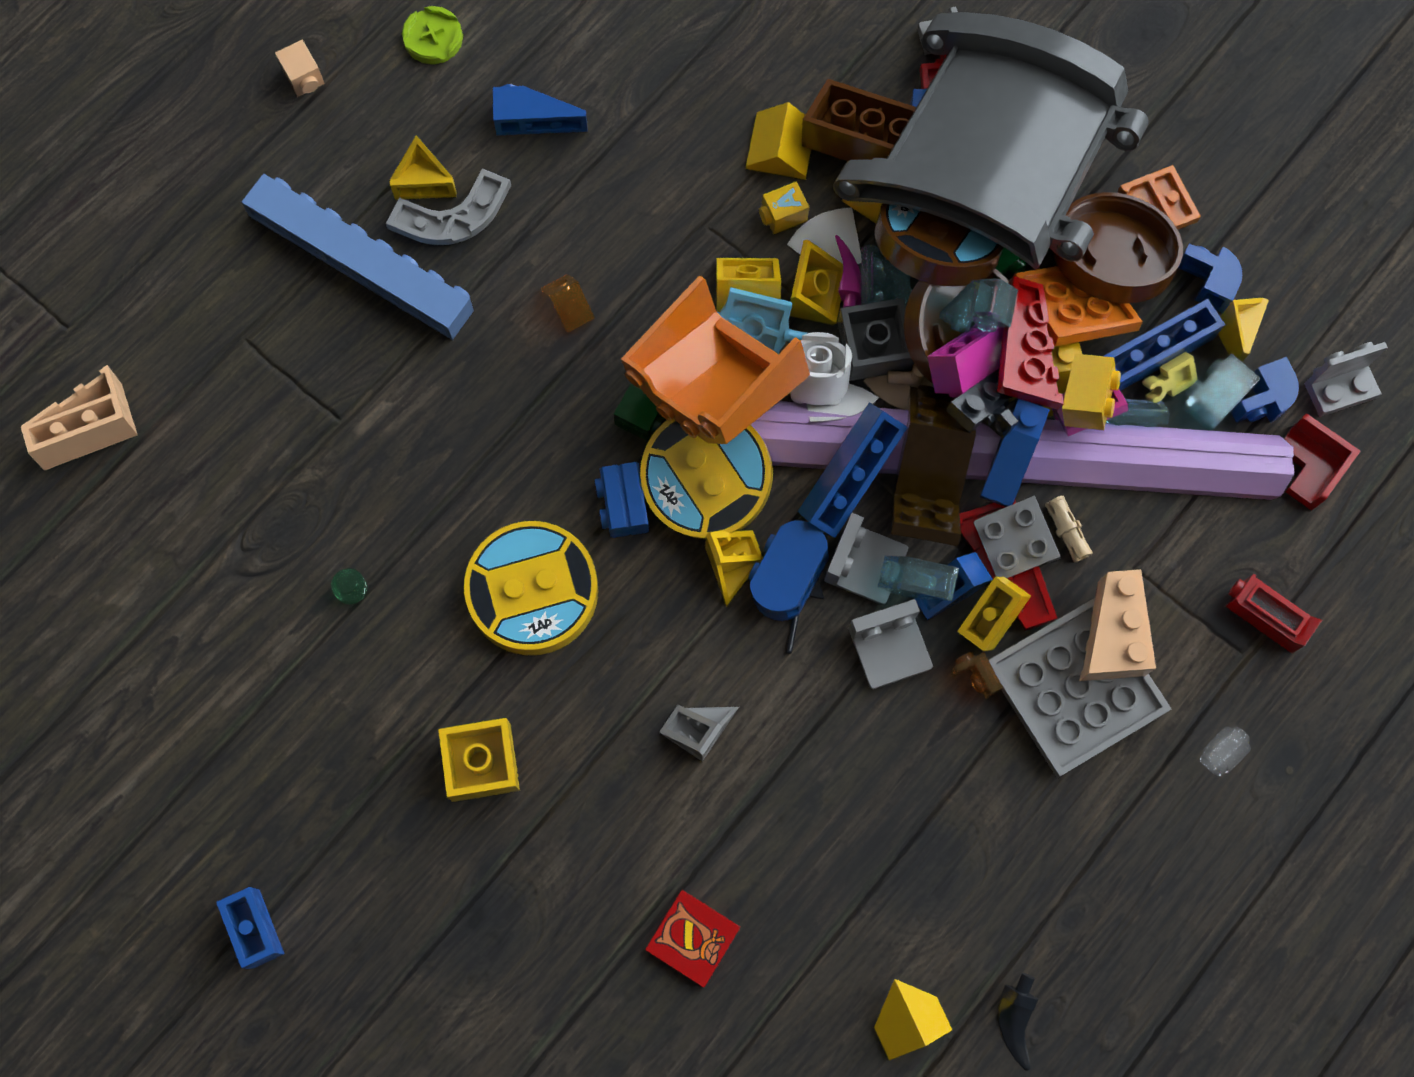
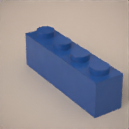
M1206 299L1104 356L1114 357L1115 369L1121 372L1119 386L1121 391L1159 370L1160 366L1184 352L1190 353L1210 342L1226 324L1210 301Z
M869 402L797 512L809 523L835 538L908 427Z

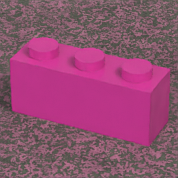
M979 322L927 356L935 393L959 397L1000 368L1004 322Z

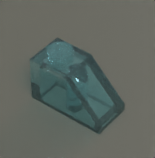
M885 555L878 588L903 597L952 601L959 568L912 557Z

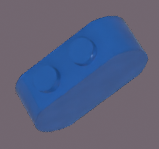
M806 521L785 523L780 526L776 535L771 534L764 547L766 554L761 563L756 562L749 574L748 579L751 580L750 589L757 609L770 619L784 621L798 616L829 560L825 535L818 527Z

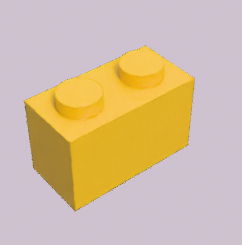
M1074 355L1064 405L1062 406L1065 426L1096 430L1105 429L1107 418H1112L1114 413L1115 399L1111 398L1113 390L1118 391L1121 379V372L1115 369L1114 357Z
M995 577L957 632L983 651L994 650L1031 595L1006 577Z

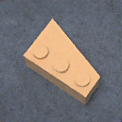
M108 365L99 370L101 375L84 386L81 383L73 389L75 393L60 404L54 402L21 426L28 454L44 471L138 435L123 386Z
M1141 569L1107 572L1098 581L1091 617L1092 624L1089 639L1086 643L1084 666L1079 681L1141 677L1148 675L1156 669Z

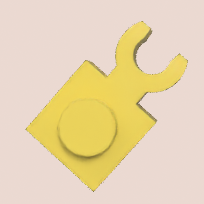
M1186 352L1180 354L1160 366L1161 375L1157 377L1149 376L1142 383L1145 387L1152 390L1145 397L1153 403L1161 401L1166 393L1174 397L1198 382L1193 356Z

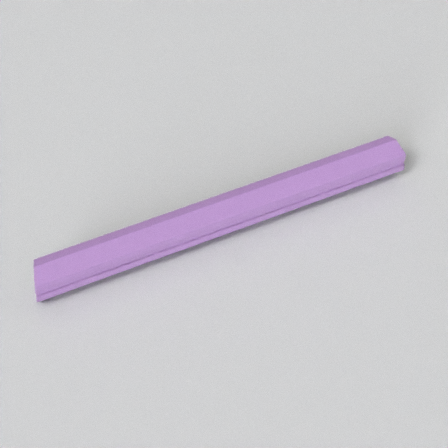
M779 401L754 421L751 426L764 440L771 456L772 465L826 469L862 412L853 416L808 411L806 403L798 404L795 402ZM880 408L907 426L908 410ZM809 417H846L839 420L810 422ZM1046 419L1022 483L1272 500L1282 496L1294 476V465L1292 463L1294 454L1293 446L1279 435L1105 424L1104 430L1085 429L1067 436L1059 420ZM983 423L976 428V437L966 479L986 480L1001 439L998 434ZM905 433L878 473H897Z

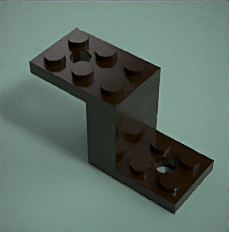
M920 385L918 388L910 386L908 429L905 432L892 491L891 534L958 546L961 535L959 504L974 446L976 429L969 433L945 411L949 404L957 397H950L949 394L935 393L934 387Z

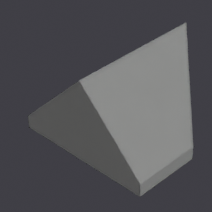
M677 705L660 730V733L703 762L739 707L684 708Z

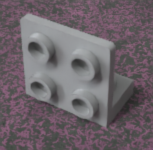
M1367 342L1356 347L1353 350L1354 352L1345 355L1343 351L1336 352L1324 359L1325 363L1312 371L1313 375L1304 384L1319 417L1377 399L1382 395L1369 365L1388 349L1386 342L1377 345Z
M1035 496L974 521L996 577L1010 578L1046 562L1051 563L1061 558Z
M851 513L824 582L880 605H885L908 551V546L861 527L864 517Z
M915 599L853 619L848 629L871 689L918 675L933 668L915 619L920 612Z

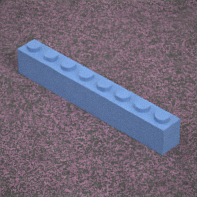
M263 174L242 200V204L251 218L451 340L454 339L474 311L470 295L459 286H454L453 288L444 283V279L432 270L426 272L419 268L418 263L408 255L403 254L401 257L393 252L392 247L385 241L371 239L360 226L354 223L348 225L342 221V218L330 208L325 210L320 208L310 196L305 193L300 195L295 193L284 180L278 177L272 179Z

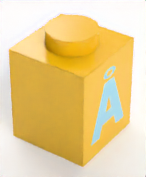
M796 181L763 194L762 207L759 208V214L764 225H769L773 234H777L807 222L810 207Z

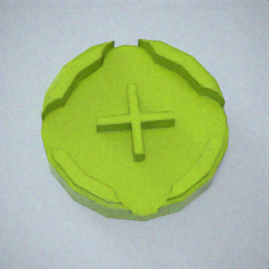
M429 6L424 7L423 11L418 13L415 11L410 14L403 25L402 37L405 48L412 58L421 63L439 64L448 61L457 54L462 45L463 33L457 17L451 11L443 7Z

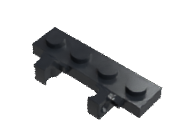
M1000 368L953 400L945 410L969 433L983 423L1003 439L1018 423V420L1009 409H1005V406L1016 398L997 392Z

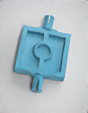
M730 287L726 304L721 309V312H718L721 317L778 354L786 341L791 342L795 337L802 340V335L807 334V332L789 329L788 320L792 309V302Z

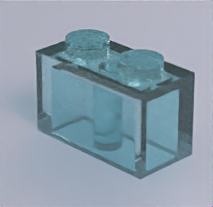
M1232 353L1224 362L1218 358L1205 372L1209 376L1205 382L1202 383L1197 380L1185 393L1189 399L1183 404L1182 408L1209 431H1212L1261 379Z

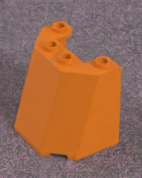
M701 276L694 280L621 358L626 370L625 377L631 384L640 388L657 406L656 410L663 418L668 421L674 419L680 423L681 428L690 437L696 438L698 436L705 442L713 444H728L810 375L801 340L796 337L793 338L780 354L768 348L720 316L715 309L706 279Z

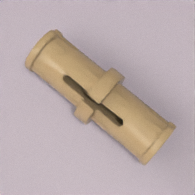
M1059 496L1046 503L1045 507L1058 529L1056 534L1059 538L1062 537L1073 562L1081 561L1092 555L1093 552L1080 529L1082 525L1079 520L1076 521L1071 513L1065 497Z

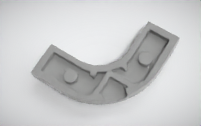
M482 169L466 199L453 209L444 211L427 209L399 198L386 222V226L391 231L431 245H449L465 241L484 230L495 218L511 187V181Z

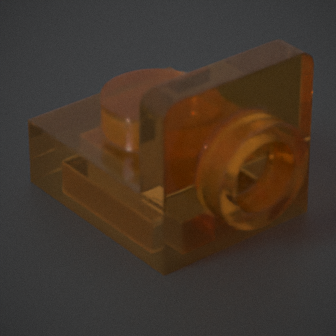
M969 652L955 660L957 665L950 671L954 678L971 670L970 680L978 693L983 692L986 699L999 693L1003 688L984 652L977 656H974L973 652Z

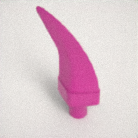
M835 235L843 261V273L838 290L841 300L844 302L843 308L863 305L865 294L860 269L850 249L838 235Z

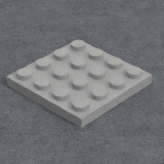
M1095 598L984 663L1057 778L1172 710L1149 674L1141 677L1079 681L1084 666L1085 648L1089 639Z

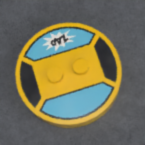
M672 419V421L666 420L648 441L641 461L640 478L648 505L664 524L684 535L706 539V534L710 532L728 531V533L740 531L759 515L770 495L773 467L771 456L764 440L751 425L728 444H713L705 442L698 436L696 438L690 437L681 428L680 423Z
M524 521L510 524L495 531L478 546L466 569L464 595L469 613L476 626L493 644L516 654L542 655L561 649L575 640L584 631L596 608L598 581L592 558L584 545L574 535L550 523Z

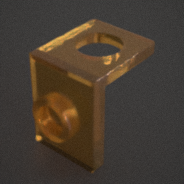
M566 274L541 288L542 292L551 299L567 332L595 318L578 281L570 275Z

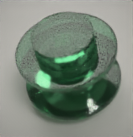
M347 568L337 572L331 583L334 595L345 604H356L367 593V582L361 573L355 569Z

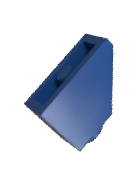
M974 552L956 558L910 593L928 620L971 596L991 582L993 578L977 553Z

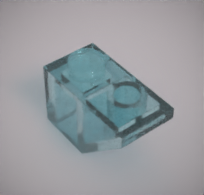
M1001 279L972 280L940 312L939 318L951 324V329L959 332H969L970 328L995 332L999 327H1011L1018 289Z

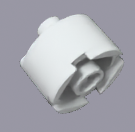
M812 332L802 335L801 342L810 375L790 392L791 399L798 404L838 405L849 388L852 361L851 349L847 344L846 347L839 343L838 337L829 333Z

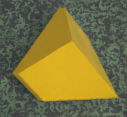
M416 135L390 179V187L395 200L399 198L457 197L453 177Z
M1268 299L1233 300L1220 316L1226 325L1218 335L1233 364L1240 365L1250 354L1269 301Z
M753 530L728 533V531L710 532L706 534L705 548L726 607L749 577L754 564L763 560Z
M894 979L874 1026L888 1060L925 1047L952 1031L936 996L897 979Z

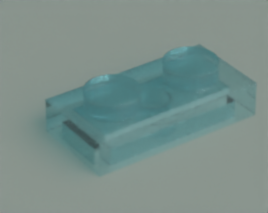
M1125 399L1128 403V411L1106 420L1108 424L1117 426L1124 425L1125 422H1134L1144 427H1155L1157 424H1168L1170 412L1163 401L1153 403L1149 400Z

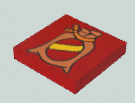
M681 890L645 950L704 988L739 931L740 926L684 890Z

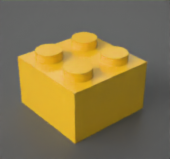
M507 718L438 729L448 799L456 802L520 791L511 724Z

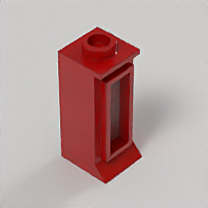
M1252 574L1244 581L1238 579L1228 592V595L1232 597L1226 605L1228 609L1290 653L1304 647L1322 622L1321 619L1310 616L1257 579L1255 574Z

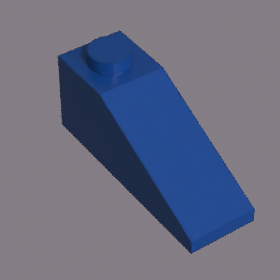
M506 84L501 87H493V120L497 135L588 131L586 110L525 86Z
M1022 399L1016 401L1010 412L1016 417L1018 423L1007 436L999 441L980 494L981 498L1005 507L1013 505L1050 409Z

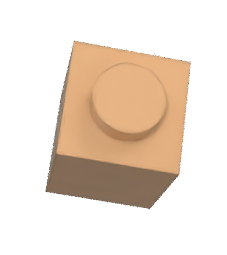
M303 40L275 52L279 64L297 97L305 93L314 92L319 86L325 84L320 70Z

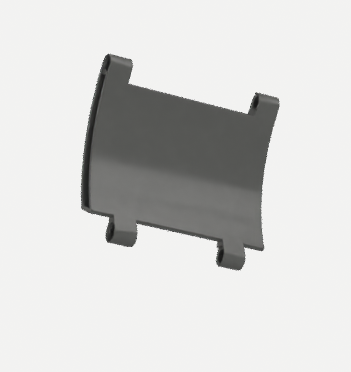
M953 12L937 14L925 31L921 44L931 54L947 55L887 158L849 160L846 162L833 184L835 193L847 201L897 205L927 212L953 221L1003 246L1027 262L1035 270L1040 267L1049 248L1066 261L1077 262L1081 260L1094 235L1093 230L1087 223L1080 220H1072L1065 215L1104 139L1106 138L1111 144L1122 151H1132L1137 148L1149 123L1148 117L1144 112L1134 108L1121 107L1128 94L1125 68L1107 55L1077 39L1031 22L981 13Z

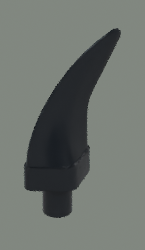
M1021 973L1016 987L1005 984L999 1003V1023L1002 1036L1010 1053L1020 1066L1027 1071L1030 1069V1062L1025 1040V1029L1038 999L1029 993L1035 978L1029 974Z

